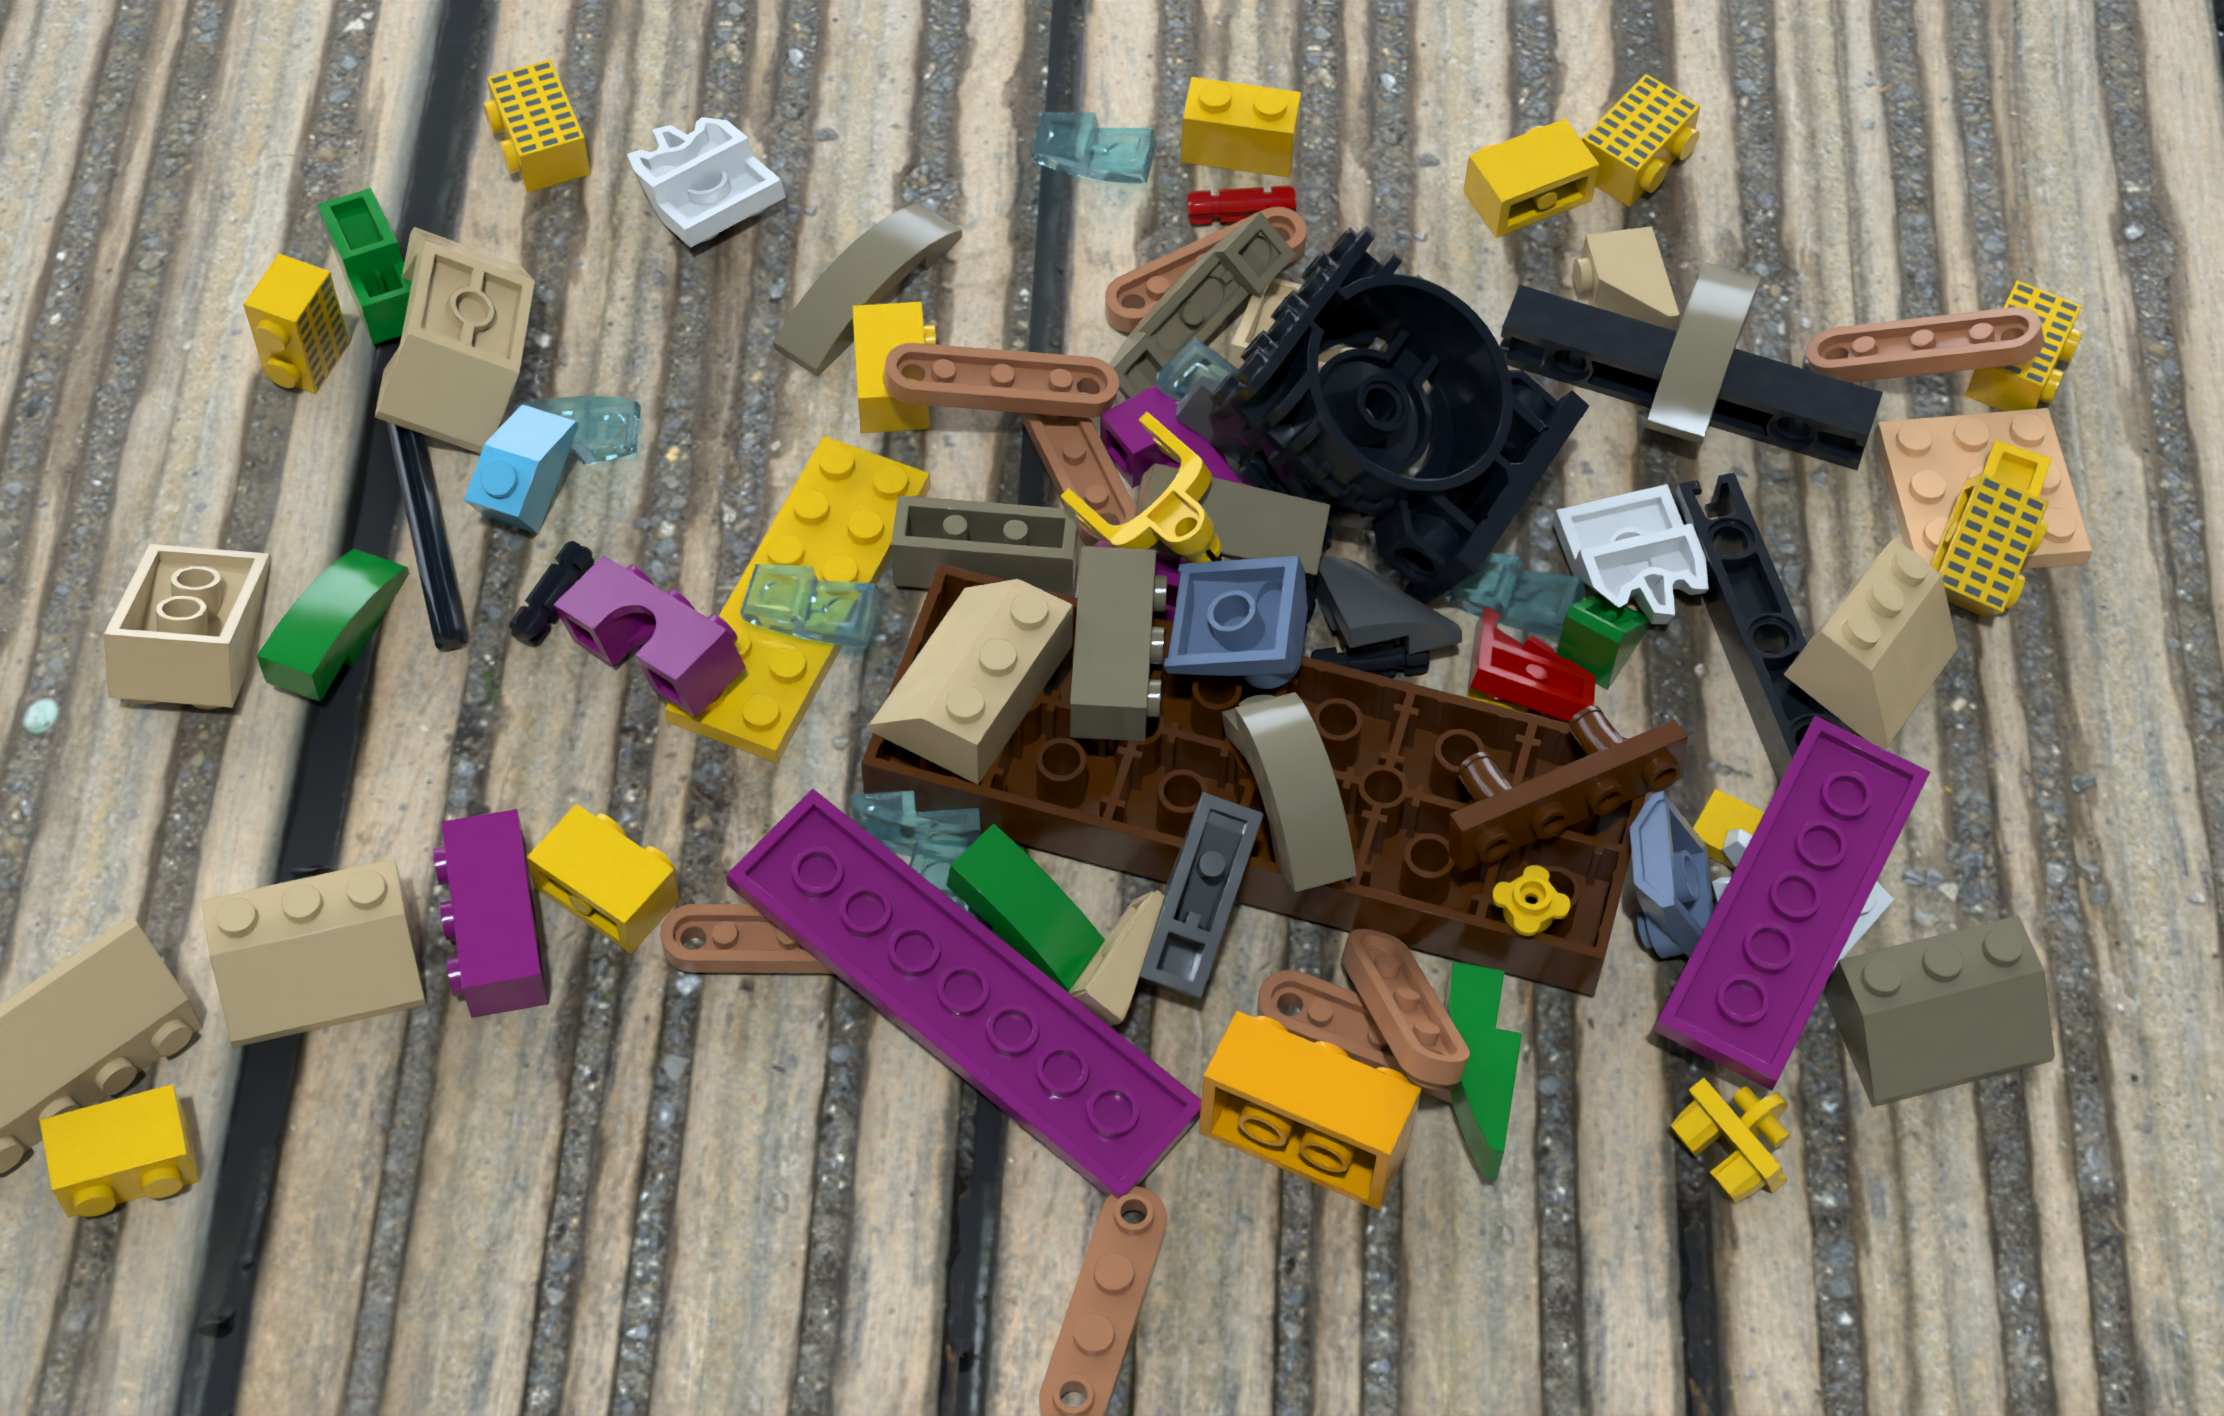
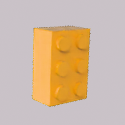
M1236 1010L1203 1075L1199 1134L1380 1211L1410 1147L1421 1088L1411 1084L1403 1074L1386 1067L1375 1069L1349 1058L1344 1050L1334 1044L1324 1041L1313 1043L1289 1033L1281 1023L1270 1017H1252Z

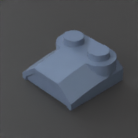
M1299 556L1179 564L1180 582L1168 658H1165L1164 668L1167 673L1243 676L1247 683L1260 689L1276 688L1291 680L1301 664L1308 611L1305 570Z
M1661 791L1650 795L1629 828L1634 885L1638 901L1643 909L1637 915L1638 930L1644 946L1647 949L1654 948L1660 958L1664 959L1684 954L1689 959L1714 912L1707 845L1665 792Z

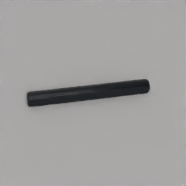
M386 421L435 646L437 649L446 652L452 648H462L467 643L468 638L422 433Z

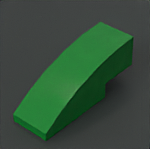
M365 189L317 204L330 243L372 344L402 336L412 282L402 278L404 261L398 241L372 189Z
M352 549L336 560L294 602L257 654L265 682L321 702L343 663L354 667L408 577V567L357 549Z
M994 823L950 865L946 886L993 926L992 932L1065 991L1069 992L1105 939L1055 881Z
M1452 962L1446 991L1445 1010L1470 1051L1461 1081L1449 1085L1452 1103L1466 1144L1483 1178L1497 1180L1505 1150L1522 1033L1496 1029L1505 971Z

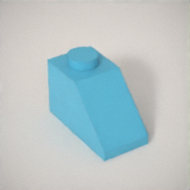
M521 405L484 444L464 501L484 517L539 534L579 424L576 421Z

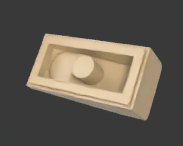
M1158 890L1151 891L1132 900L1068 992L1110 1027L1122 1023L1130 1006L1165 897Z

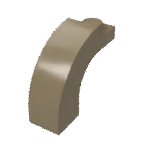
M1296 692L1278 697L1273 695H1256L1241 701L1239 707L1222 711L1225 735L1245 757L1256 779L1269 823L1276 868L1295 892L1357 876L1349 828L1335 775L1317 727L1301 698Z

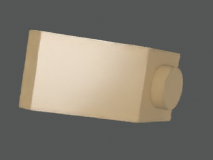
M1652 226L1586 234L1581 258L1574 260L1573 276L1577 291L1579 293L1585 292L1588 304L1676 331L1680 314Z

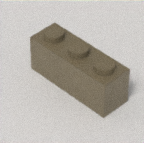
M1155 463L1143 474L1135 517L1145 511L1163 494L1178 474V468ZM1212 477L1209 487L1198 501L1212 520L1214 533L1222 543L1221 553L1217 558L1209 549L1206 551V555L1212 562L1299 556L1305 570V582L1317 575L1330 510L1329 504ZM1160 540L1147 549L1156 550V560L1176 563L1180 562L1181 556L1183 557V555L1172 551Z
M898 495L891 542L894 586L930 588L937 567L941 563L1004 580L1020 579L1039 589L1073 597L1078 558L1079 520L1075 516L1076 513L1065 508Z
M1081 547L1070 699V737L1145 741L1147 717L1159 718L1161 680L1149 679L1150 664H1162L1164 627L1152 626L1153 612H1165L1167 575H1155L1156 550Z

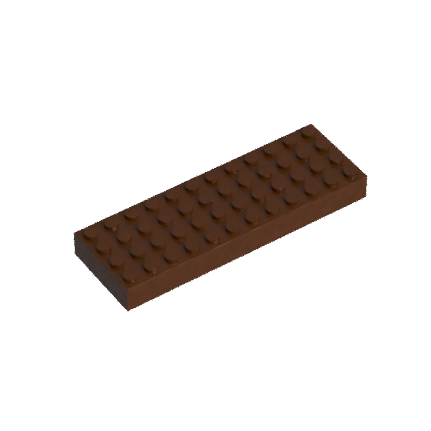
M939 563L887 698L965 588L1008 580ZM1047 590L1043 591L1073 605L1072 647L979 785L874 733L861 762L864 802L979 833H984L994 823L1014 842L1167 882L1200 795L1202 792L1264 813L1235 897L1236 901L1349 931L1356 929L1375 930L1394 936L1409 947L1492 969L1503 970L1507 973L1590 995H1595L1631 856L1629 828L1641 811L1646 796L1644 794L1625 802L1608 814L1595 815L1571 825L1552 838L1538 839L1512 850L1498 861L1482 863L1461 872L1449 855L1450 813L1476 803L1458 778V775H1460L1458 769L1461 763L1475 753L1488 752L1512 787H1515L1587 756L1577 741L1570 735L1569 729L1571 727L1569 723L1302 656L1300 667L1291 680L1272 689L1253 687L1245 681L1243 676L1167 673L1164 668L1165 658H1168L1173 622L1153 618L1152 626L1164 627L1162 664H1150L1149 679L1161 680L1159 718L1147 717L1145 741L1070 737V699L1078 598ZM1296 692L1309 711L1323 741L1339 788L1349 828L1357 876L1295 892L1277 871L1269 823L1256 779L1245 757L1225 735L1222 711L1239 707L1241 701L1256 695H1273L1278 697ZM1537 865L1549 872V882L1555 890L1568 896L1570 910L1565 918H1554L1552 924L1546 930L1532 936H1525L1517 933L1509 926L1504 918L1503 908L1494 904L1492 894L1494 887L1499 882L1510 883L1523 876L1526 867ZM1529 896L1525 898L1526 902L1530 904L1537 903L1535 897Z

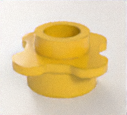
M1528 866L1524 869L1523 876L1510 883L1499 882L1493 889L1492 899L1494 904L1503 908L1506 922L1521 935L1532 936L1546 930L1552 924L1554 918L1563 919L1570 910L1568 896L1555 890L1549 882V872L1541 866ZM1529 896L1535 897L1537 903L1530 904L1526 902L1525 898Z

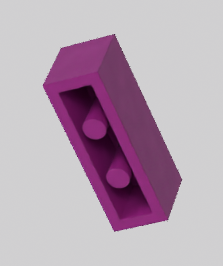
M513 809L441 822L444 846L433 848V858L439 886L449 884L451 901L440 902V914L445 939H456L458 956L447 958V970L452 995L465 996L471 1018L548 1005L530 871L526 858V843L518 810Z

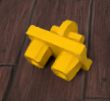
M1704 1077L1689 1089L1694 1101L1680 1113L1670 1126L1676 1136L1695 1157L1722 1135L1736 1150L1710 1172L1714 1180L1733 1203L1736 1204L1756 1193L1764 1185L1773 1194L1788 1181L1781 1172L1783 1170L1782 1167L1756 1138V1136L1763 1133L1775 1148L1781 1146L1789 1139L1790 1134L1778 1121L1788 1106V1103L1779 1093L1770 1094L1759 1100L1748 1086L1742 1087L1732 1098L1745 1112L1739 1118Z

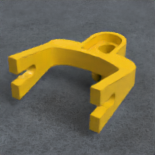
M1146 412L1138 420L1145 430L1154 437L1153 441L1158 448L1181 465L1175 479L1152 505L1131 521L1113 526L1108 524L1070 488L1060 496L1066 505L1076 513L1075 516L1080 523L1111 548L1149 549L1160 540L1175 553L1183 555L1187 563L1212 562L1206 555L1208 549L1216 558L1221 553L1222 543L1214 533V524L1198 503L1210 485L1212 479L1210 470L1197 454L1149 412Z

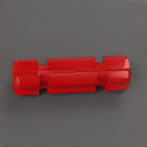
M1290 185L1271 186V192H1264L1263 187L1219 189L1218 195L1212 196L1210 190L1191 191L1187 196V216L1189 222L1196 225L1212 224V218H1219L1220 223L1238 222L1252 216L1256 212L1272 207H1284L1296 212V193L1294 187Z

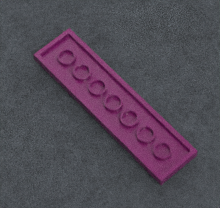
M812 788L726 874L727 886L1108 1197L1112 1194L1119 1199L1128 1194L1134 1186L1138 1187L1200 1117L1201 1099L815 789Z

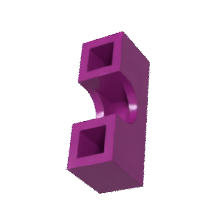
M1159 383L1105 411L1100 416V438L1114 466L1132 489L1141 484L1143 474L1155 463L1178 469L1181 466L1158 448L1153 441L1154 437L1145 430L1138 420L1146 412H1149L1197 454L1210 470L1212 477L1246 485L1228 466L1227 459L1222 451L1176 418V407L1181 401L1178 399L1174 401Z
M603 556L553 604L572 640L613 667L629 651L645 644L635 654V657L653 691L695 718L746 668L734 644L738 637L726 621L715 614H711L707 618L697 612L691 603L676 590L670 589L666 593L657 588L648 576L634 565L624 568Z

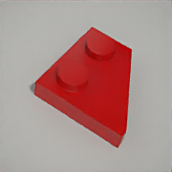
M1483 608L1475 627L1470 688L1481 691L1492 700L1499 702L1510 701L1536 710L1546 718L1561 722H1570L1578 711L1585 707L1594 706L1596 677L1594 674L1574 661L1561 657L1552 647L1533 635L1527 638L1523 645L1497 628L1502 615L1493 609Z

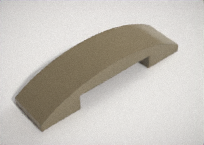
M920 203L909 205L887 216L845 249L815 281L780 329L773 341L774 349L818 377L854 342L852 306L878 304L917 265L928 271L963 237L962 229Z
M1256 212L1241 223L1182 275L1149 310L1121 345L1109 365L1116 371L1119 378L1118 390L1127 400L1158 383L1168 392L1184 375L1179 368L1249 294H1260L1296 255L1261 212Z
M1705 263L1676 334L1647 419L1646 428L1695 443H1703L1743 325L1748 318L1761 278L1711 263Z

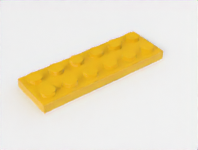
M823 435L719 614V617L726 621L736 633L738 640L734 644L746 668L696 718L668 702L665 708L667 722L778 764L892 558L891 542L898 495L925 497L931 487L930 473Z

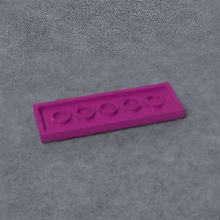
M1815 715L1653 1031L1772 1091L1914 807L1930 771Z

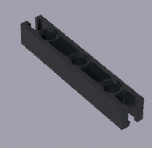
M1519 284L1502 326L1501 337H1503V340L1501 341L1500 348L1508 366L1651 409L1678 331ZM1735 348L1709 426L1858 470L1883 392Z
M1735 473L1718 475L1712 501L1705 504L1704 507L1709 518L1718 517L1713 520L1706 518L1695 497L1702 493L1699 482L1694 480L1679 483L1674 502L1683 524H1693L1706 557L1709 589L1706 593L1701 594L1776 779L1780 784L1815 715L1842 729L1844 728L1839 718L1784 675L1807 645V642ZM1762 650L1772 652L1773 654L1763 652Z

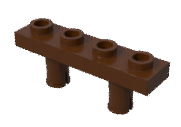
M1589 706L1578 711L1569 723L1571 727L1569 729L1570 735L1577 741L1587 756L1520 785L1512 787L1488 752L1475 753L1461 763L1458 769L1460 774L1458 778L1476 803L1450 813L1449 855L1460 871L1463 872L1482 863L1498 861L1508 852L1538 839L1552 838L1565 828L1592 816L1608 814L1617 809L1621 804L1651 791L1665 790L1677 780L1684 778L1688 736L1677 722L1672 720L1627 740H1623L1605 717L1602 710L1598 706Z

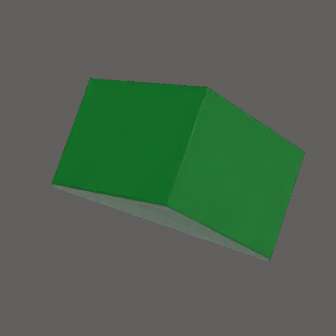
M1595 594L1570 605L1565 615L1557 654L1574 661L1596 676L1595 684L1609 690L1647 632L1651 622L1645 615L1625 605L1618 608L1601 595Z

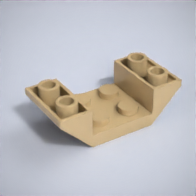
M414 227L410 233L402 278L411 281L412 284L400 346L383 371L375 418L481 454L484 444L499 428L520 372L535 280L522 266Z

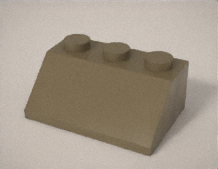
M2019 915L1840 959L1824 995L1872 1107L2052 1062L2055 1057L2045 971Z

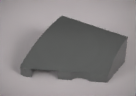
M1320 557L1318 572L1314 577L1316 599L1332 631L1341 629L1350 648L1399 637L1409 654L1462 643V630L1458 624L1413 598L1363 565L1346 558Z

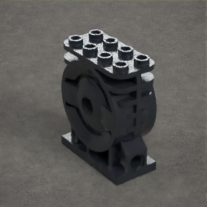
M1368 226L1358 233L1349 227L1336 240L1327 253L1323 250L1309 264L1300 277L1305 283L1298 292L1295 290L1291 291L1277 306L1270 316L1275 321L1267 332L1262 330L1246 347L1240 356L1245 362L1237 373L1231 371L1212 392L1209 399L1216 406L1210 415L1219 423L1223 422L1233 413L1245 421L1247 424L1239 434L1238 439L1248 447L1260 438L1268 458L1267 462L1295 497L1329 504L1328 520L1337 524L1362 530H1374L1378 554L1410 581L1403 591L1427 605L1477 572L1590 405L1573 390L1557 401L1523 370H1509L1503 352L1495 337L1470 306L1447 289L1423 279L1420 275L1394 274L1401 264L1403 257L1395 250H1392L1378 262L1366 252L1375 239L1376 234ZM1376 337L1385 341L1379 351L1367 349L1372 345ZM1338 348H1357L1337 354L1318 369L1319 355ZM1426 380L1430 384L1427 393L1422 386ZM1429 444L1425 460L1414 477L1410 478L1400 475L1422 457Z

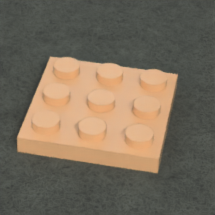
M2048 408L1878 422L1874 439L1903 543L1907 548L1921 555L1926 563L1930 565L1965 480L1983 473L1996 439L2052 458L2039 498L2049 502L2042 520L2048 522L2047 531L2034 554H2027L2021 570L2087 564L2092 553V547Z

